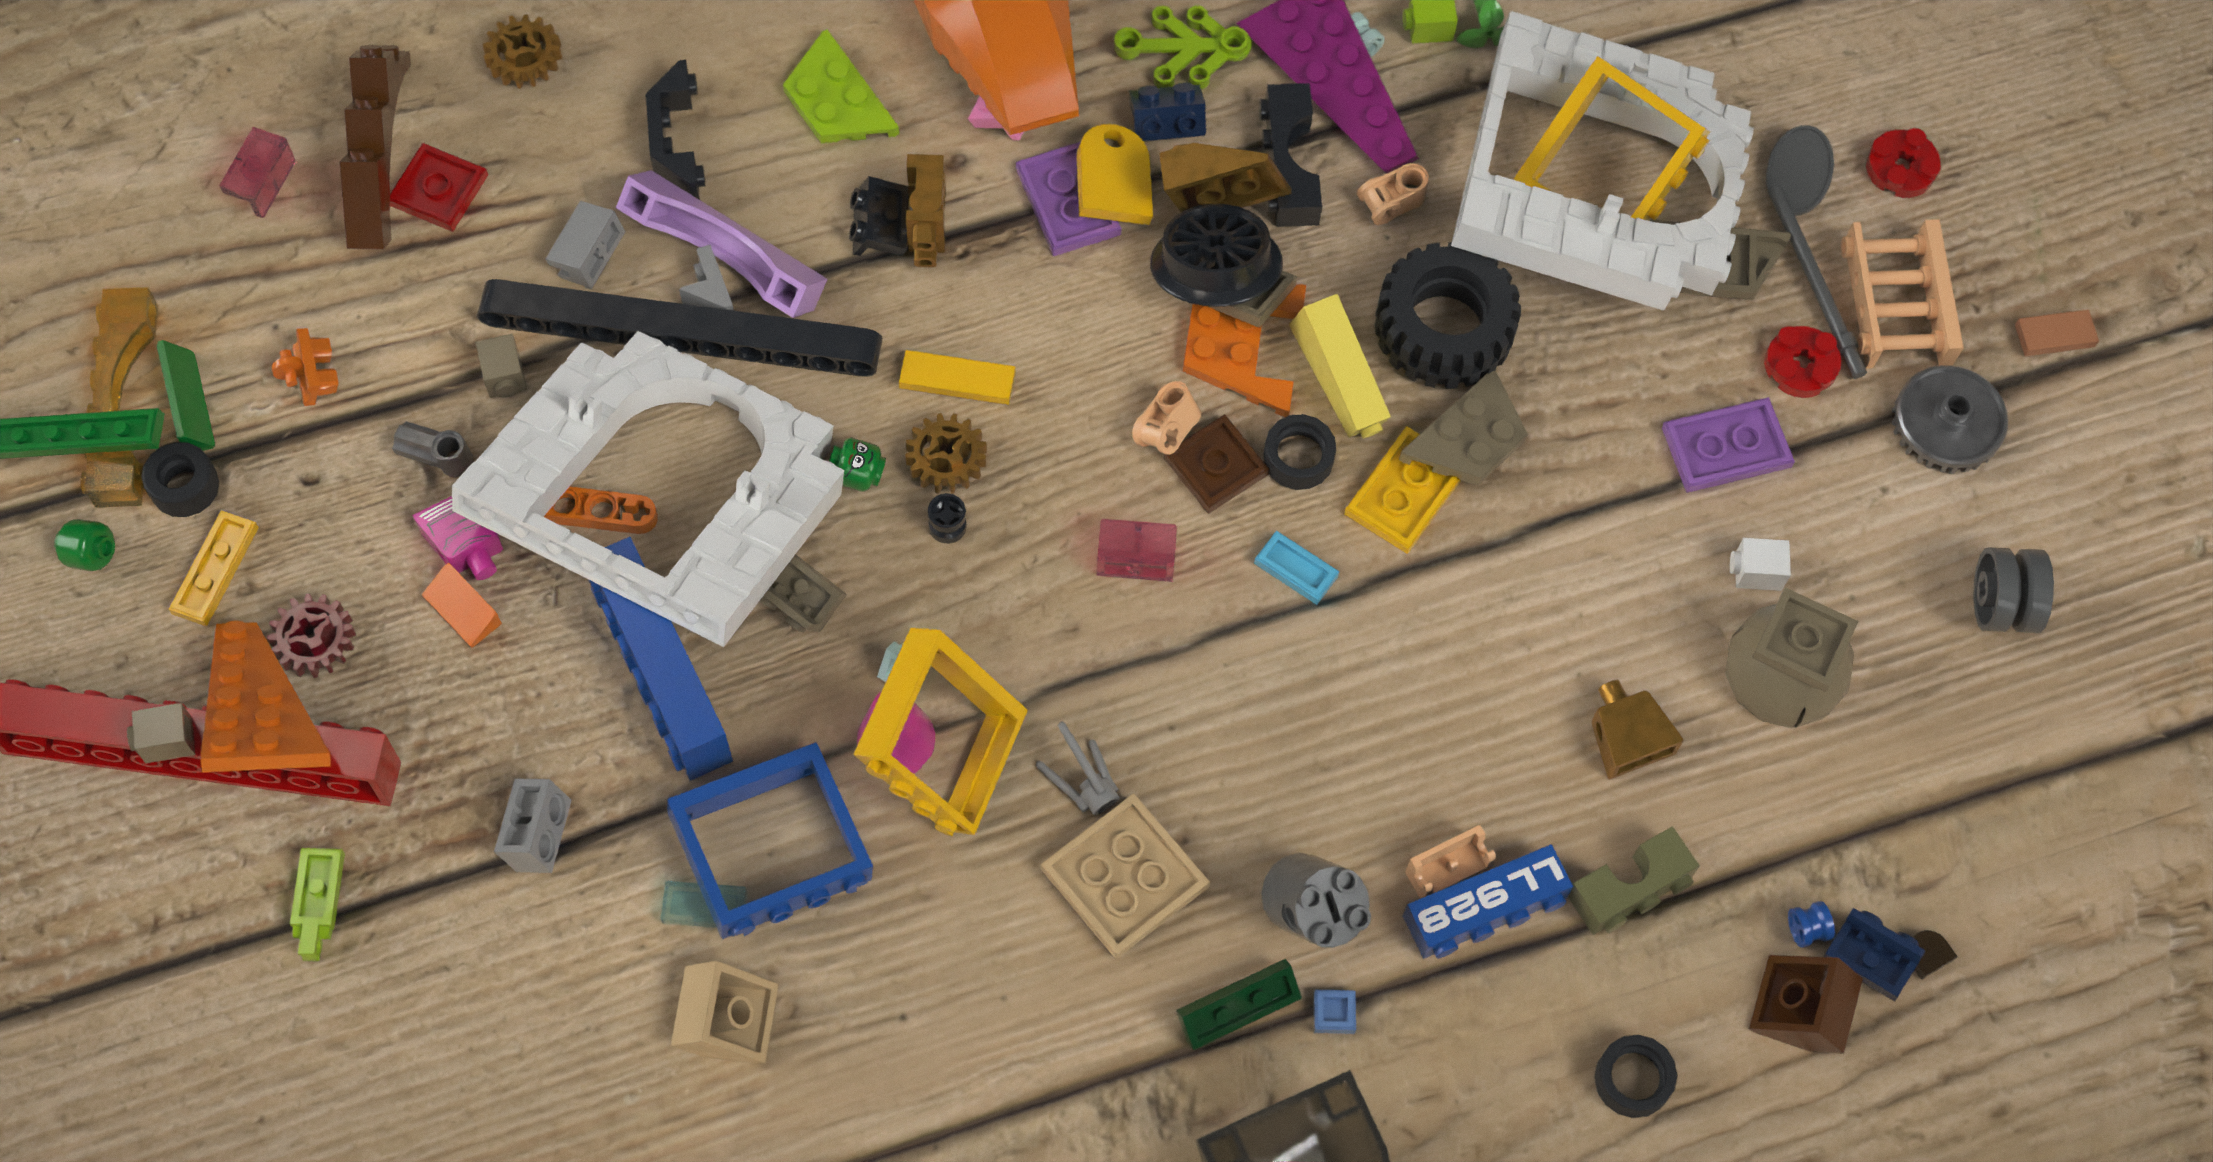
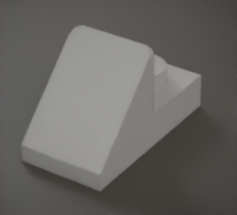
M711 245L697 248L699 263L694 264L693 267L698 282L679 289L682 304L734 311Z

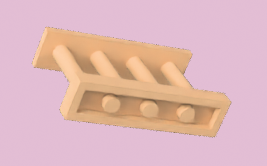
M1940 219L1925 220L1918 234H1915L1913 238L1863 239L1861 223L1853 222L1847 235L1842 238L1841 254L1848 261L1860 331L1857 341L1859 344L1858 352L1860 355H1864L1866 368H1874L1883 350L1931 349L1932 352L1937 354L1939 366L1954 365L1964 347ZM1913 252L1915 256L1919 257V270L1869 271L1866 254ZM1919 284L1921 288L1925 289V302L1875 303L1872 286ZM1925 316L1931 322V334L1880 336L1877 318Z

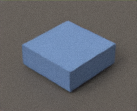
M1315 989L1314 1033L1355 1034L1356 990Z

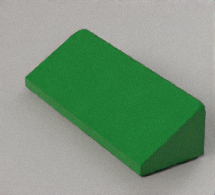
M164 340L157 341V350L178 441L193 444L203 451L213 449L215 447V440L195 354L193 351Z

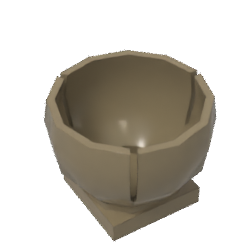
M1785 587L1777 604L1758 609L1740 626L1730 639L1726 676L1737 702L1762 722L1792 728L1794 725L1797 728L1822 720L1830 714L1849 691L1854 660V651L1850 644V639L1859 621Z

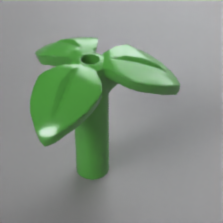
M1473 0L1479 18L1478 21L1481 25L1480 29H1468L1460 33L1456 38L1457 42L1466 47L1482 48L1487 39L1491 38L1494 46H1498L1500 35L1504 28H1497L1504 20V13L1500 4L1496 0Z

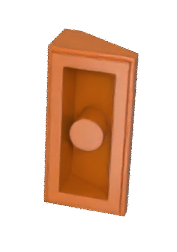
M447 563L422 593V597L471 648L502 624L497 612L450 563Z

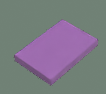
M1080 142L1016 162L1017 173L1053 257L1121 235V226L1118 221L1079 216L1077 150Z
M1769 397L1666 421L1662 426L1686 493L1792 468L1795 463Z

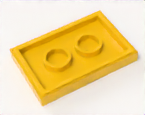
M1408 426L1405 427L1345 508L1344 515L1406 554L1410 552L1461 481L1456 476H1445L1432 472L1433 466L1414 460H1411L1409 465L1399 460L1402 450L1420 435Z

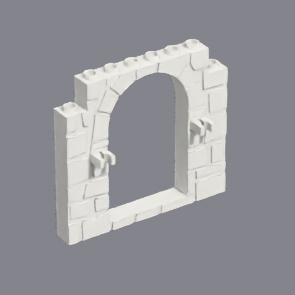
M1510 11L1500 35L1451 246L1663 311L1671 297L1678 298L1682 287L1712 295L1719 282H1726L1731 268V262L1726 261L1727 255H1730L1736 239V234L1730 232L1731 228L1735 227L1740 214V207L1736 206L1735 202L1740 199L1745 185V180L1740 179V176L1744 173L1749 160V154L1745 153L1744 149L1749 146L1754 128L1749 126L1751 111L1729 104L1724 105L1722 102L1715 100L1717 89L1712 88L1715 75L1713 72L1693 66L1688 67L1671 59L1651 53L1645 54L1635 48L1608 40L1603 41L1602 38L1582 32H1573L1542 22L1543 20ZM1599 56L1711 131L1707 137L1710 141L1704 148V153L1698 159L1695 157L1692 159L1703 171L1709 183L1712 197L1718 198L1716 205L1699 219L1671 225L1640 218L1635 219L1631 218L1630 215L1618 213L1622 206L1623 198L1611 194L1608 195L1603 207L1599 208L1598 205L1575 198L1569 199L1561 194L1535 186H1526L1525 183L1506 177L1490 175L1488 170L1506 92H1513L1563 107L1595 58ZM1611 78L1607 79L1584 113L1591 117L1662 138L1678 148L1690 133V131Z
M637 331L624 346V349L620 350L614 358L601 350L594 349L581 342L569 355L565 363L560 365L542 385V388L514 416V419L503 428L490 446L452 485V511L724 647L841 496L844 470L829 461L823 460L831 450L834 425L805 411L801 412L787 401H780L756 386L746 385L745 382L727 374L723 370L713 369L690 354H682L671 346H665L659 339ZM716 400L739 412V421L750 430L761 450L762 455L751 472L744 471L737 479L736 492L726 501L711 523L705 527L692 543L690 549L684 553L666 577L621 555L618 556L612 553L611 550L577 533H572L569 529L544 517L620 427L636 414L651 407L668 403H697L711 406Z

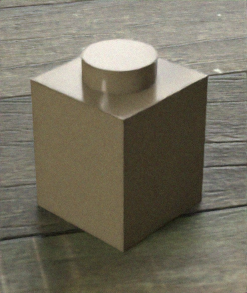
M513 333L476 342L482 375L490 398L497 396L510 397L518 391L527 390L521 359Z
M182 703L132 711L133 726L127 728L128 744L130 749L136 751L145 763L195 755L193 720Z

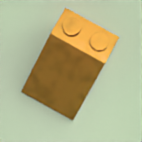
M1194 142L1179 144L1170 150L1159 153L1164 191L1180 212L1205 204H1228L1244 208L1292 194L1291 187L1268 153Z

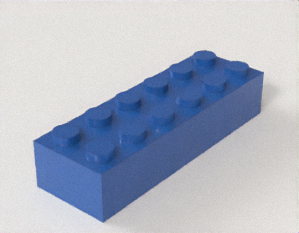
M631 537L605 547L611 550L612 553L618 556L621 555L645 567ZM588 579L594 598L599 608H602L611 634L620 646L621 654L630 673H633L639 693L645 705H648L656 729L661 739L664 738L676 771L679 772L684 769L689 781H692L733 762L726 733L672 622Z

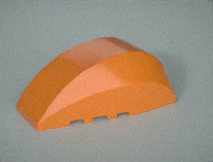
M914 0L935 50L940 55L944 54L949 60V66L956 74L960 73L965 78L969 89L975 95L979 94L985 101L989 112L1010 135L1079 117L1068 0Z

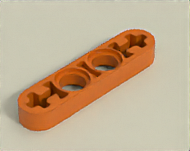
M571 486L559 499L570 498L574 500V508L570 512L559 513L554 510V504L544 515L545 518L560 525L633 534L650 532L658 522V514L654 502L646 496ZM601 502H606L613 506L612 512L604 518H598L592 514L593 507ZM620 505H623L625 512H622V519L619 520ZM641 508L645 509L646 515H642L640 521H635L633 514H637Z

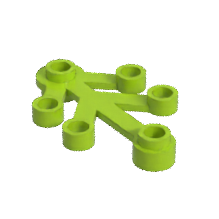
M1162 5L1157 6L1152 11V25L1158 30H1169L1177 38H1142L1141 33L1137 29L1125 27L1115 34L1114 50L1124 60H1132L1140 53H1178L1168 63L1160 65L1155 69L1153 81L1157 88L1172 87L1175 82V76L1199 54L1213 53L1202 65L1193 66L1189 72V83L1200 85L1201 89H1204L1210 83V76L1228 60L1240 61L1245 59L1251 51L1252 43L1245 30L1239 27L1225 29L1208 15L1207 10L1203 6L1195 5L1188 9L1186 22L1189 27H1187L1173 15L1169 7ZM1198 15L1201 16L1202 19L1195 20L1192 17ZM1166 16L1168 19L1159 20L1157 17ZM1191 29H1204L1213 38H1201ZM1130 45L1132 48H1125L1123 46ZM1167 75L1170 78L1167 80L1160 79L1159 76ZM1203 75L1205 78L1199 80L1196 79L1194 76Z

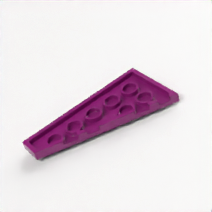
M1278 0L1236 23L1246 31L1248 36L1295 83H1310L1311 99L1386 174L1420 159L1345 0Z

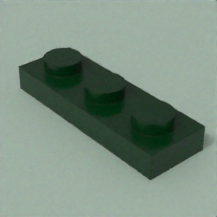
M1283 959L1181 1007L1176 1012L1187 1043L1195 1050L1301 1000L1302 996L1291 964L1286 959Z

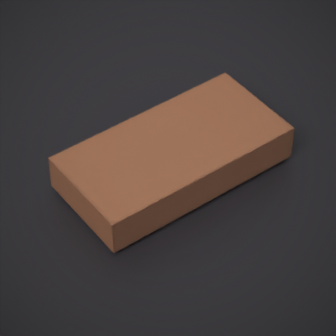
M2089 309L2018 318L2015 323L2024 356L2095 348L2099 343Z

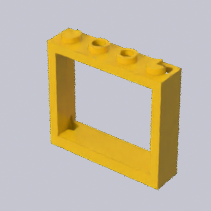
M1597 56L1524 162L1514 180L1525 183L1526 186H1535L1552 191L1538 180L1607 79L1611 78L1690 131L1631 216V218H1640L1647 221L1650 218L1656 220L1667 205L1664 198L1671 188L1678 189L1687 177L1689 171L1685 168L1693 157L1698 159L1704 153V148L1710 141L1707 137L1711 131Z
M910 628L853 755L866 765L865 769L869 774L887 782L890 785L889 790L893 794L913 804L912 809L916 813L928 817L935 822V828L939 832L948 836H953L954 832L975 835L1028 710L941 630ZM930 666L936 669L986 714L948 803L891 755Z

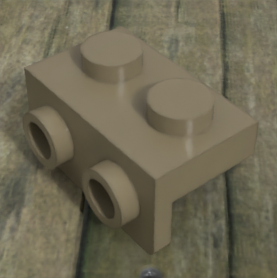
M795 554L760 601L771 609L775 610L777 607L788 615L785 619L786 622L803 633L806 630L821 632L847 594Z

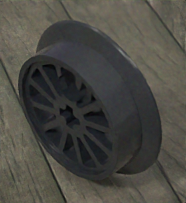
M1205 204L1179 213L1167 224L1163 238L1159 240L1153 249L1150 269L1158 285L1175 298L1202 306H1231L1253 300L1271 289L1282 273L1283 257L1278 245L1270 237L1268 227L1256 214L1234 205Z

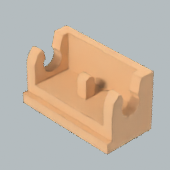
M1481 825L1410 859L1405 873L1420 899L1493 869L1496 854L1494 850L1487 851L1484 845L1485 832Z

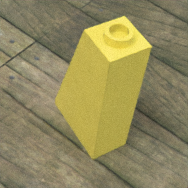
M1338 294L1304 306L1289 323V326L1348 437L1361 434L1362 439H1365L1383 431L1381 425L1391 416Z

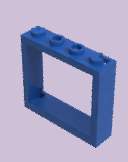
M817 742L667 799L668 816L722 939L730 936L734 937L741 933L746 936L755 930V926L768 921L771 923L782 922L791 917L795 910L805 906L817 908L827 903L831 896L846 891L848 894L857 892V887L865 885L868 881L872 880L873 864ZM814 774L854 861L728 910L690 821Z

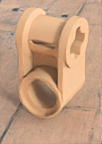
M1405 164L1383 176L1368 180L1361 185L1356 194L1359 200L1365 201L1370 209L1373 223L1375 225H1383L1392 221L1397 216L1423 205L1426 199L1429 175L1427 170L1419 164ZM1411 184L1418 188H1408L1405 185Z
M1181 381L1169 382L1158 391L1157 396L1134 423L1132 437L1137 445L1143 447L1151 445L1157 447L1161 453L1168 455L1174 453L1179 448L1183 439L1201 418V410L1186 384Z

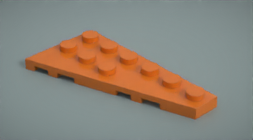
M230 621L216 624L201 751L202 772L331 766L329 750L257 622Z

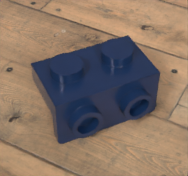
M1179 83L1174 87L1157 88L1155 86H1144L1138 90L1129 91L1130 107L1134 118V133L1143 141L1206 135V103L1200 85Z
M1852 908L1824 957H1837L1863 978V983L1895 1002L1919 964L1925 950L1920 948L1919 943L1910 935L1903 932L1895 933L1885 927L1882 920L1868 911L1860 912Z

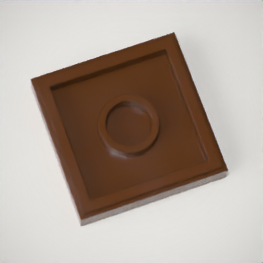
M1225 414L1183 440L1174 453L1170 455L1164 454L1166 462L1208 514L1268 476L1270 471L1268 466Z

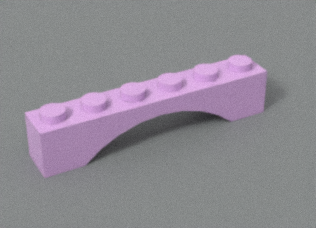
M652 170L628 176L616 206L618 210L646 227L673 235L695 246L711 245L714 256L745 277L758 291L763 300L790 317L795 318L814 311L827 278Z

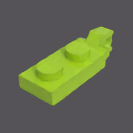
M301 849L290 925L293 928L292 936L300 939L298 955H301L303 961H320L323 939H331L332 930L335 928L345 853L342 849Z

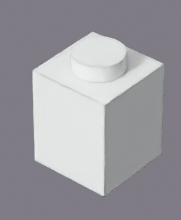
M1743 538L1737 551H1732L1730 556V573L1736 574V588L1782 591L1791 576L1789 541Z

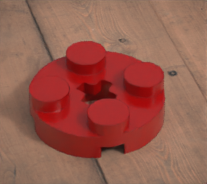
M1911 128L1909 130L1897 129L1885 132L1874 140L1866 160V170L1873 184L1882 191L1887 188L1890 191L1896 192L1894 195L1896 197L1912 198L1924 194L1932 186L1941 171V160L1936 147L1927 139L1924 131L1918 128ZM1899 158H1903L1910 163L1909 169H1906L1904 165H1897L1895 162Z
M1809 326L1783 327L1773 338L1764 358L1766 373L1769 378L1772 375L1774 380L1779 383L1778 388L1788 395L1799 398L1817 396L1822 390L1827 389L1835 382L1840 372L1841 355L1836 347L1837 340L1831 333L1822 332ZM1799 355L1805 356L1811 363H1808L1806 368L1800 367V362L1794 360V357H1799Z

